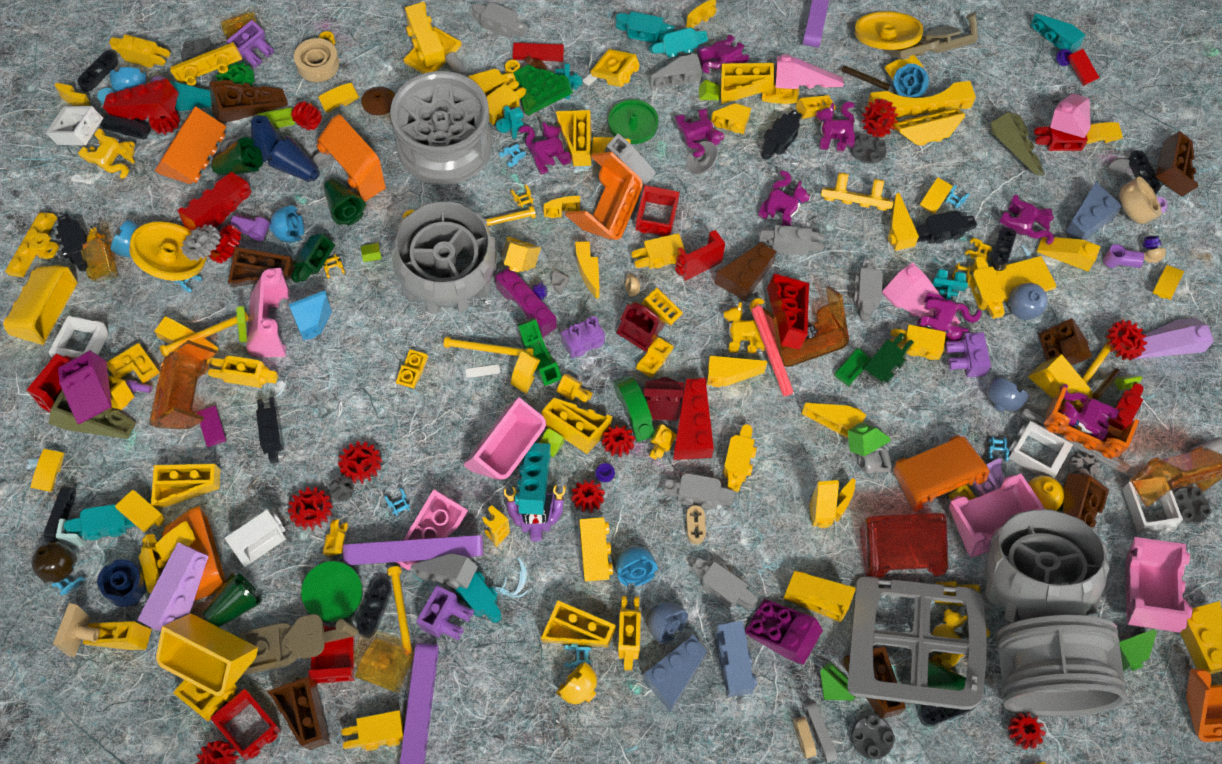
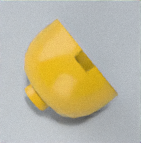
M1040 475L1028 482L1045 509L1057 511L1061 507L1064 500V490L1056 479Z
M584 661V663L579 664L568 675V679L565 682L566 685L562 683L556 691L559 697L570 704H581L585 700L590 702L596 695L594 690L597 686V675L592 667Z

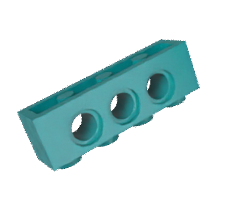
M534 443L522 459L524 464H520L519 476H522V478H518L517 490L520 492L515 495V505H519V514H544L551 444Z

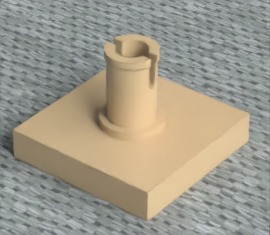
M69 603L53 644L67 656L75 657L81 640L96 642L99 637V630L87 627L90 617L78 605Z

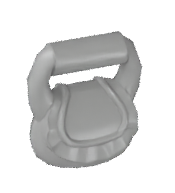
M880 447L866 456L858 454L860 468L866 474L886 473L892 469V461L888 450L884 447ZM877 451H880L885 467L881 466Z

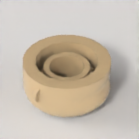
M321 38L306 40L294 52L296 69L300 76L307 81L315 83L324 82L331 79L338 71L340 60L337 56V50L328 40Z
M1137 177L1121 187L1119 192L1120 202L1131 220L1138 224H1145L1162 215L1161 206L1154 191L1143 178Z

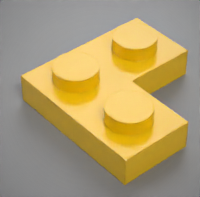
M139 343L106 362L109 371L114 378L118 379L134 370L142 383H145L160 373Z

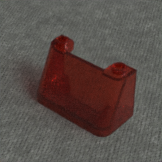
M945 514L883 515L865 519L860 529V538L866 576L883 578L889 570L928 568V572L933 573L934 576L944 575L948 571V539Z

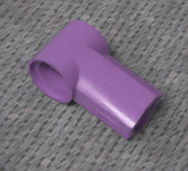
M235 215L231 219V225L256 241H263L270 227L269 221L261 217L251 219Z
M1114 244L1104 255L1103 262L1110 268H1115L1118 265L1141 268L1145 258L1142 252L1126 250L1123 246Z

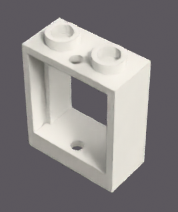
M64 106L46 134L57 145H86L103 120V117L92 106Z
M68 316L49 350L51 358L57 353L62 357L66 355L71 359H75L90 350L98 355L109 335L105 324L97 320L91 321L81 317ZM74 330L93 333L84 352L65 349Z
M1030 421L1027 427L1023 425L1017 434L1020 437L1018 442L1014 440L1009 448V451L1012 452L1009 459L1039 476L1044 475L1054 478L1073 444ZM1027 436L1058 452L1050 468L1019 451Z
M1167 476L1131 481L1122 489L1137 533L1146 532V534H1152L1160 529H1165V531L1174 530L1183 520ZM1157 491L1167 520L1147 523L1137 494Z
M266 510L225 537V540L241 564L246 567L286 540L283 534L286 530L276 514L271 515Z

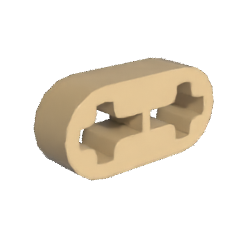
M696 505L691 506L687 510L686 515L687 538L690 543L695 545L701 544L706 535L705 513L700 506ZM693 512H697V515H700L697 522H694V517L691 516ZM695 528H698V534H701L699 535V538H695V535H691L694 534Z
M805 716L794 718L793 725L804 758L816 756V747Z

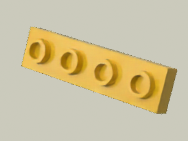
M232 42L170 67V71L178 83L186 82L187 85L193 86L196 84V77L216 69L220 73H226L228 65L242 60V55L235 43Z
M838 172L836 186L834 188L822 186L821 196L828 201L839 199L845 204L855 202L859 203V206L867 208L872 205L877 206V209L883 211L892 209L894 203L893 199L881 196L884 180L874 178L871 194L868 195L847 191L846 186L849 174Z

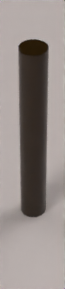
M846 65L842 68V72L886 91H889L891 87L886 82Z
M1113 369L1092 394V398L1098 400L1119 376V369Z

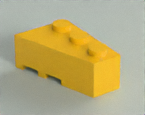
M1062 354L1041 363L1027 376L1053 399L1059 393L1060 387L1063 384L1068 385L1067 391L1070 394L1079 392L1092 398L1094 393ZM1063 398L1062 404L1065 405L1066 401H1068L1077 411H1080L1082 405L1080 400L1069 401Z

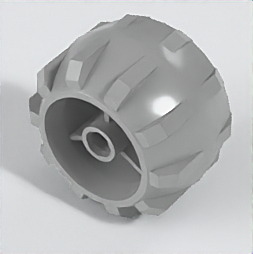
M438 202L422 205L421 208L401 220L398 224L399 230L395 241L391 244V252L396 276L402 284L404 296L409 301L419 299L426 302L428 312L435 314L440 311L441 307L456 306L457 311L460 313L468 310L467 302L476 295L479 297H486L491 291L490 278L493 273L497 272V254L495 239L487 228L486 219L481 214L474 213L469 208L462 206L461 203ZM464 249L473 256V260L469 267L459 274L456 256ZM420 268H435L437 277L426 274Z
M1049 509L1031 510L1015 514L1003 526L995 530L992 536L985 576L988 578L985 591L987 599L994 605H1002L1006 610L1004 618L1011 623L1044 616H1086L1096 613L1109 572L1106 558L1107 548L1100 536L1077 517ZM1065 582L1068 583V585H1056V584H1061V583H1065Z

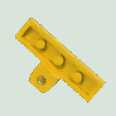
M38 213L5 270L9 276L24 277L36 255L43 259H51L55 256L59 245L55 242H49L51 237L48 235L57 220L54 214Z

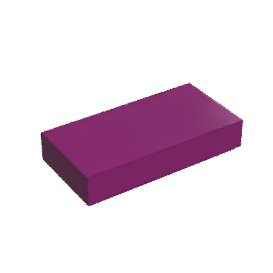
M216 405L197 411L206 446L211 447L226 442Z

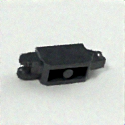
M792 110L788 115L784 113L781 118L775 120L773 128L771 130L768 129L763 137L765 139L761 153L763 159L768 160L775 153L777 155L784 154L798 136L799 122L802 118L801 113Z
M957 210L931 215L927 218L925 224L916 227L919 236L917 242L928 241L929 244H939L946 240H958L963 237L965 232L975 229L977 223L974 216L962 217L961 212Z
M68 214L57 218L58 226H56L58 234L55 236L59 244H63L62 254L65 259L69 258L72 264H76L79 271L86 272L89 269L87 259L91 258L93 252L87 242L85 232L81 228L80 223L76 220H71Z
M269 397L270 408L264 409L262 399L257 400L258 410H256L260 446L264 454L268 453V459L273 464L279 462L278 451L284 450L281 420L276 408L275 398Z

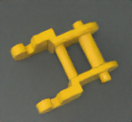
M527 184L524 185L526 194L520 197L515 194L513 189L510 190L513 200L518 202L517 205L521 209L523 205L528 203L532 205L534 201L531 198V191ZM525 197L528 198L527 200L522 201V202H521V200H520V199L525 198Z
M96 227L91 228L89 236H87V242L91 244L97 240L99 252H105V247L107 246L106 235L99 234Z
M971 238L970 243L973 244L975 242L978 250L977 252L966 250L965 255L970 254L972 259L983 257L987 261L989 259L987 254L992 251V247L983 244L979 239Z
M336 254L324 263L326 265L324 270L328 279L330 278L328 274L329 268L335 266L341 268L342 273L345 274L341 261L338 262L337 260L339 256L336 257ZM336 261V264L330 266L327 265V263Z
M958 262L955 265L956 270L953 271L951 280L954 281L955 272H958L959 269L967 271L966 283L969 286L972 274H969L972 272L971 266L969 265L968 268L960 266Z

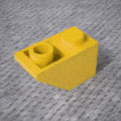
M734 103L714 111L711 121L717 128L744 134L750 119L751 108Z

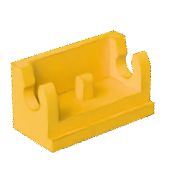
M491 505L488 508L491 514V521L487 520L486 517H482L484 524L490 528V533L488 530H485V535L497 547L510 534L509 521L506 516Z

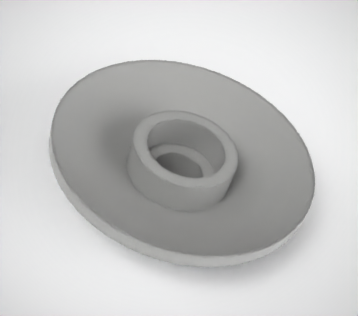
M700 142L705 148V152L701 157L696 158L693 156V153L698 150H690L686 163L692 173H705L715 164L718 150L712 142Z

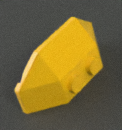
M955 108L949 111H941L894 123L893 126L909 140L921 146L927 144V142L942 141L943 138L950 137L964 119L965 113Z

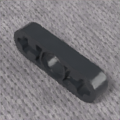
M104 52L79 76L77 82L82 91H92L118 65V59L114 52ZM102 69V72L98 74L94 73L95 70Z
M104 114L103 120L100 123L108 131L143 140L147 139L151 132L150 128L143 123L109 114Z
M1133 151L1128 160H1130L1129 166L1136 178H1143L1150 185L1155 195H1157L1161 189V184L1158 178H1156V174L1147 156L1142 151ZM1140 171H1146L1149 176H1143Z
M1012 228L1000 230L990 261V266L996 271H1003L1007 267L1016 238V232ZM1005 236H1009L1008 241L1004 240ZM999 247H1005L1008 251H1001ZM998 258H1002L1001 263L997 262Z
M61 487L44 531L45 541L59 542L56 538L59 519L68 520L76 498V489L74 487Z
M378 579L373 583L358 620L357 629L364 638H370L375 635L391 596L392 587L386 579ZM383 585H385L387 591H382L380 595V600L378 598L379 590L377 588H381ZM378 603L380 610L377 613L369 612L371 604ZM367 615L371 618L370 626L372 629H367V631L364 632L362 626H366L368 624L369 619L368 617H366Z
M928 705L920 711L919 720L924 726L933 727L969 713L975 708L968 710L954 708L953 714H947L944 712L943 707ZM938 710L939 714L932 721L930 718H925L927 711L929 714H933Z

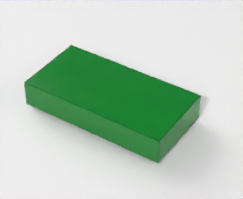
M857 348L835 372L834 376L850 387L872 358Z

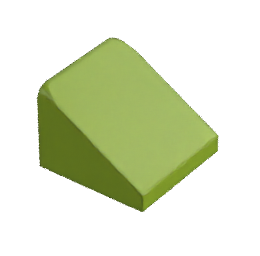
M705 80L699 86V99L719 101L720 86Z
M379 243L361 246L363 262L382 259Z
M1126 375L1117 377L1114 382L1117 389L1121 391L1131 389L1134 384L1140 383L1143 378L1138 375Z
M548 428L539 443L551 444V457L553 458L563 446L564 437Z

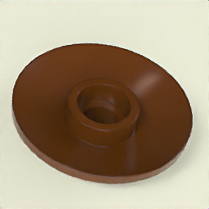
M373 87L363 94L361 99L362 107L371 115L387 114L391 110L395 94L386 87Z

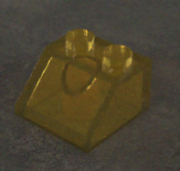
M100 237L82 244L84 250H81L83 260L87 261L88 268H86V273L89 279L93 282H100L118 277L109 241Z
M375 638L363 655L355 677L399 693L414 657V652Z

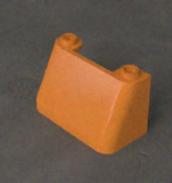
M956 435L949 442L909 459H899L895 462L896 465L893 468V473L914 512L923 509L922 504L926 502L931 503L934 498L966 484L971 486L974 481L977 485L986 482L990 473L986 463L966 437H960V435Z

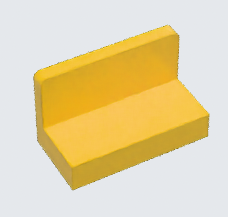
M134 490L129 492L115 505L116 509L142 532H146L153 524L160 527L165 522L162 514Z

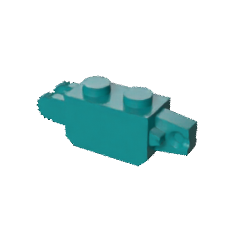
M631 11L630 14L618 13L616 15L617 29L626 31L630 39L649 43L659 42L660 35L674 31L675 26L663 23L664 18L639 12Z
M686 27L662 33L659 37V42L650 44L648 50L652 54L662 53V55H668V58L678 56V52L682 51L684 54L694 52L693 49L698 48L699 44L708 41L707 32L695 31L692 28Z
M116 504L83 509L80 512V518L69 519L65 522L64 529L66 534H78V536H83L84 540L95 541L106 536H121L127 533L126 529L136 525L116 509Z
M477 571L474 573L467 589L458 587L455 591L468 608L474 610L473 614L475 616L482 617L485 614L492 623H500L502 615L497 606L496 597L498 594L492 586L487 587L484 583L486 581L484 576Z

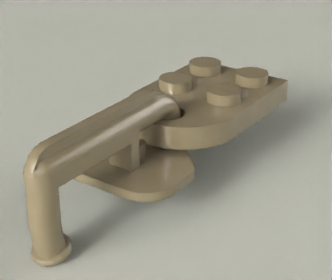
M973 12L966 16L970 27V33L951 38V36L960 34L961 29L952 26H942L929 30L917 44L911 47L897 50L884 49V53L891 55V57L905 60L909 59L911 55H923L929 50L940 53L975 43L978 39L976 13Z
M311 614L298 618L293 626L280 623L240 632L241 639L258 647L255 660L243 675L285 667L292 664L298 657L307 659L318 656L324 649V643L354 637L359 631L355 626L340 619L336 623V630L324 632L321 617Z

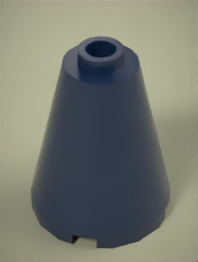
M258 115L252 119L250 138L255 141L253 143L254 146L260 148L263 162L272 160L270 154L273 148L284 138L266 116Z
M285 136L286 140L281 139L273 148L270 154L272 160H268V165L304 181H315L320 175V172H318L319 167L291 137Z

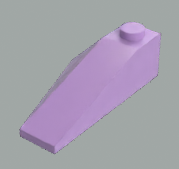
M1196 318L1178 319L1144 334L1146 337L1143 338V341H1146L1147 345L1143 347L1146 350L1135 359L1205 352L1214 340L1209 326Z

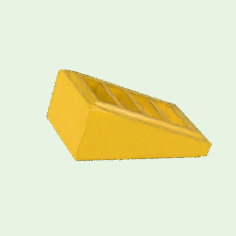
M829 95L800 98L796 105V110L802 114L801 119L816 116L817 111L830 107L833 101Z
M657 287L642 302L644 306L648 307L670 326L683 314ZM667 307L669 310L664 313L663 310ZM671 312H674L675 314L671 318H669L668 315Z

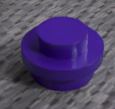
M1067 49L1058 51L1056 54L1057 63L1061 66L1069 65L1070 62L1067 57L1072 52Z
M1147 236L1144 238V242H1142V246L1148 250L1157 249L1162 244L1159 236Z
M538 282V284L533 285V292L541 301L547 296V287L542 282Z
M603 463L596 468L595 475L600 482L607 483L613 480L615 470L610 464Z

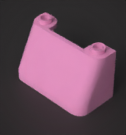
M281 268L265 270L250 295L246 347L250 356L255 358L286 357V347L279 338L278 325L275 320L269 318L270 308H279V302L282 299H289V289Z
M1022 474L1006 477L1001 488L970 501L966 497L961 496L951 500L949 509L965 549L971 558L989 551L995 530L1003 526L1011 516L1020 512L1045 509Z

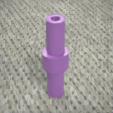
M134 380L125 381L131 392L151 393L152 391L151 385L140 384Z

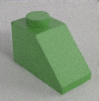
M858 423L855 427L848 430L849 450L861 456H866L891 442L890 437L866 423Z
M1155 629L1119 642L1123 671L1131 668L1133 672L1144 667L1143 663L1150 657L1157 634Z

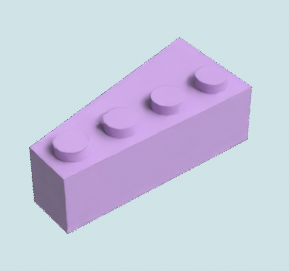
M178 542L138 621L161 631L162 626L190 614L208 556Z

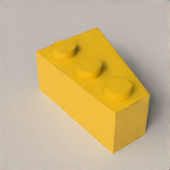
M425 2L405 7L408 25L405 27L408 37H412L411 42L413 48L418 50L417 55L420 62L423 61L425 67L444 62V49L437 32L434 31L430 23L432 22L431 17H427Z
M774 63L722 64V104L769 91L774 87Z
M590 110L555 111L557 125L561 129L560 133L567 151L570 153L573 166H591L592 122Z
M507 236L501 258L504 265L509 266V270L515 272L529 271V269L535 268L541 247Z
M553 398L542 410L546 427L563 436L566 441L586 454L602 439L603 433L608 432L607 430L611 426L613 417L596 414L594 410L589 409L587 411L578 408L575 404Z
M216 464L154 465L151 505L159 510L220 489L221 469Z
M604 517L580 519L579 527L584 581L610 579L609 575H613L612 563H608L611 545L610 542H606V534H609V522H605Z
M794 571L783 599L842 622L849 609L856 588L808 575L802 571Z
M557 601L541 640L544 643L578 644L581 646L608 648L617 628L616 625Z
M1218 601L1193 608L1191 618L1187 619L1186 628L1180 632L1196 668L1206 669L1210 674L1222 671L1221 602Z

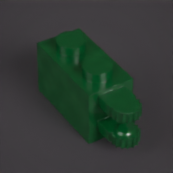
M323 233L310 236L294 261L295 269L291 275L294 283L307 281L310 275L318 274L335 247V244Z
M902 332L893 342L887 339L864 368V373L882 386L885 382L889 383L895 376L893 372L897 368L901 369L907 361L905 359L906 353L914 344V341L910 340L903 349L899 348L898 344L905 336Z

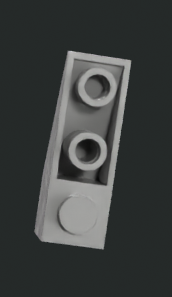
M698 55L681 56L651 75L650 87L661 88L701 81L702 69Z
M619 133L606 146L605 152H613L641 178L644 186L656 174L637 150Z
M451 553L412 564L410 568L422 580L427 581L429 578L440 585L444 582L455 589H458V587L467 589L478 566L468 557Z

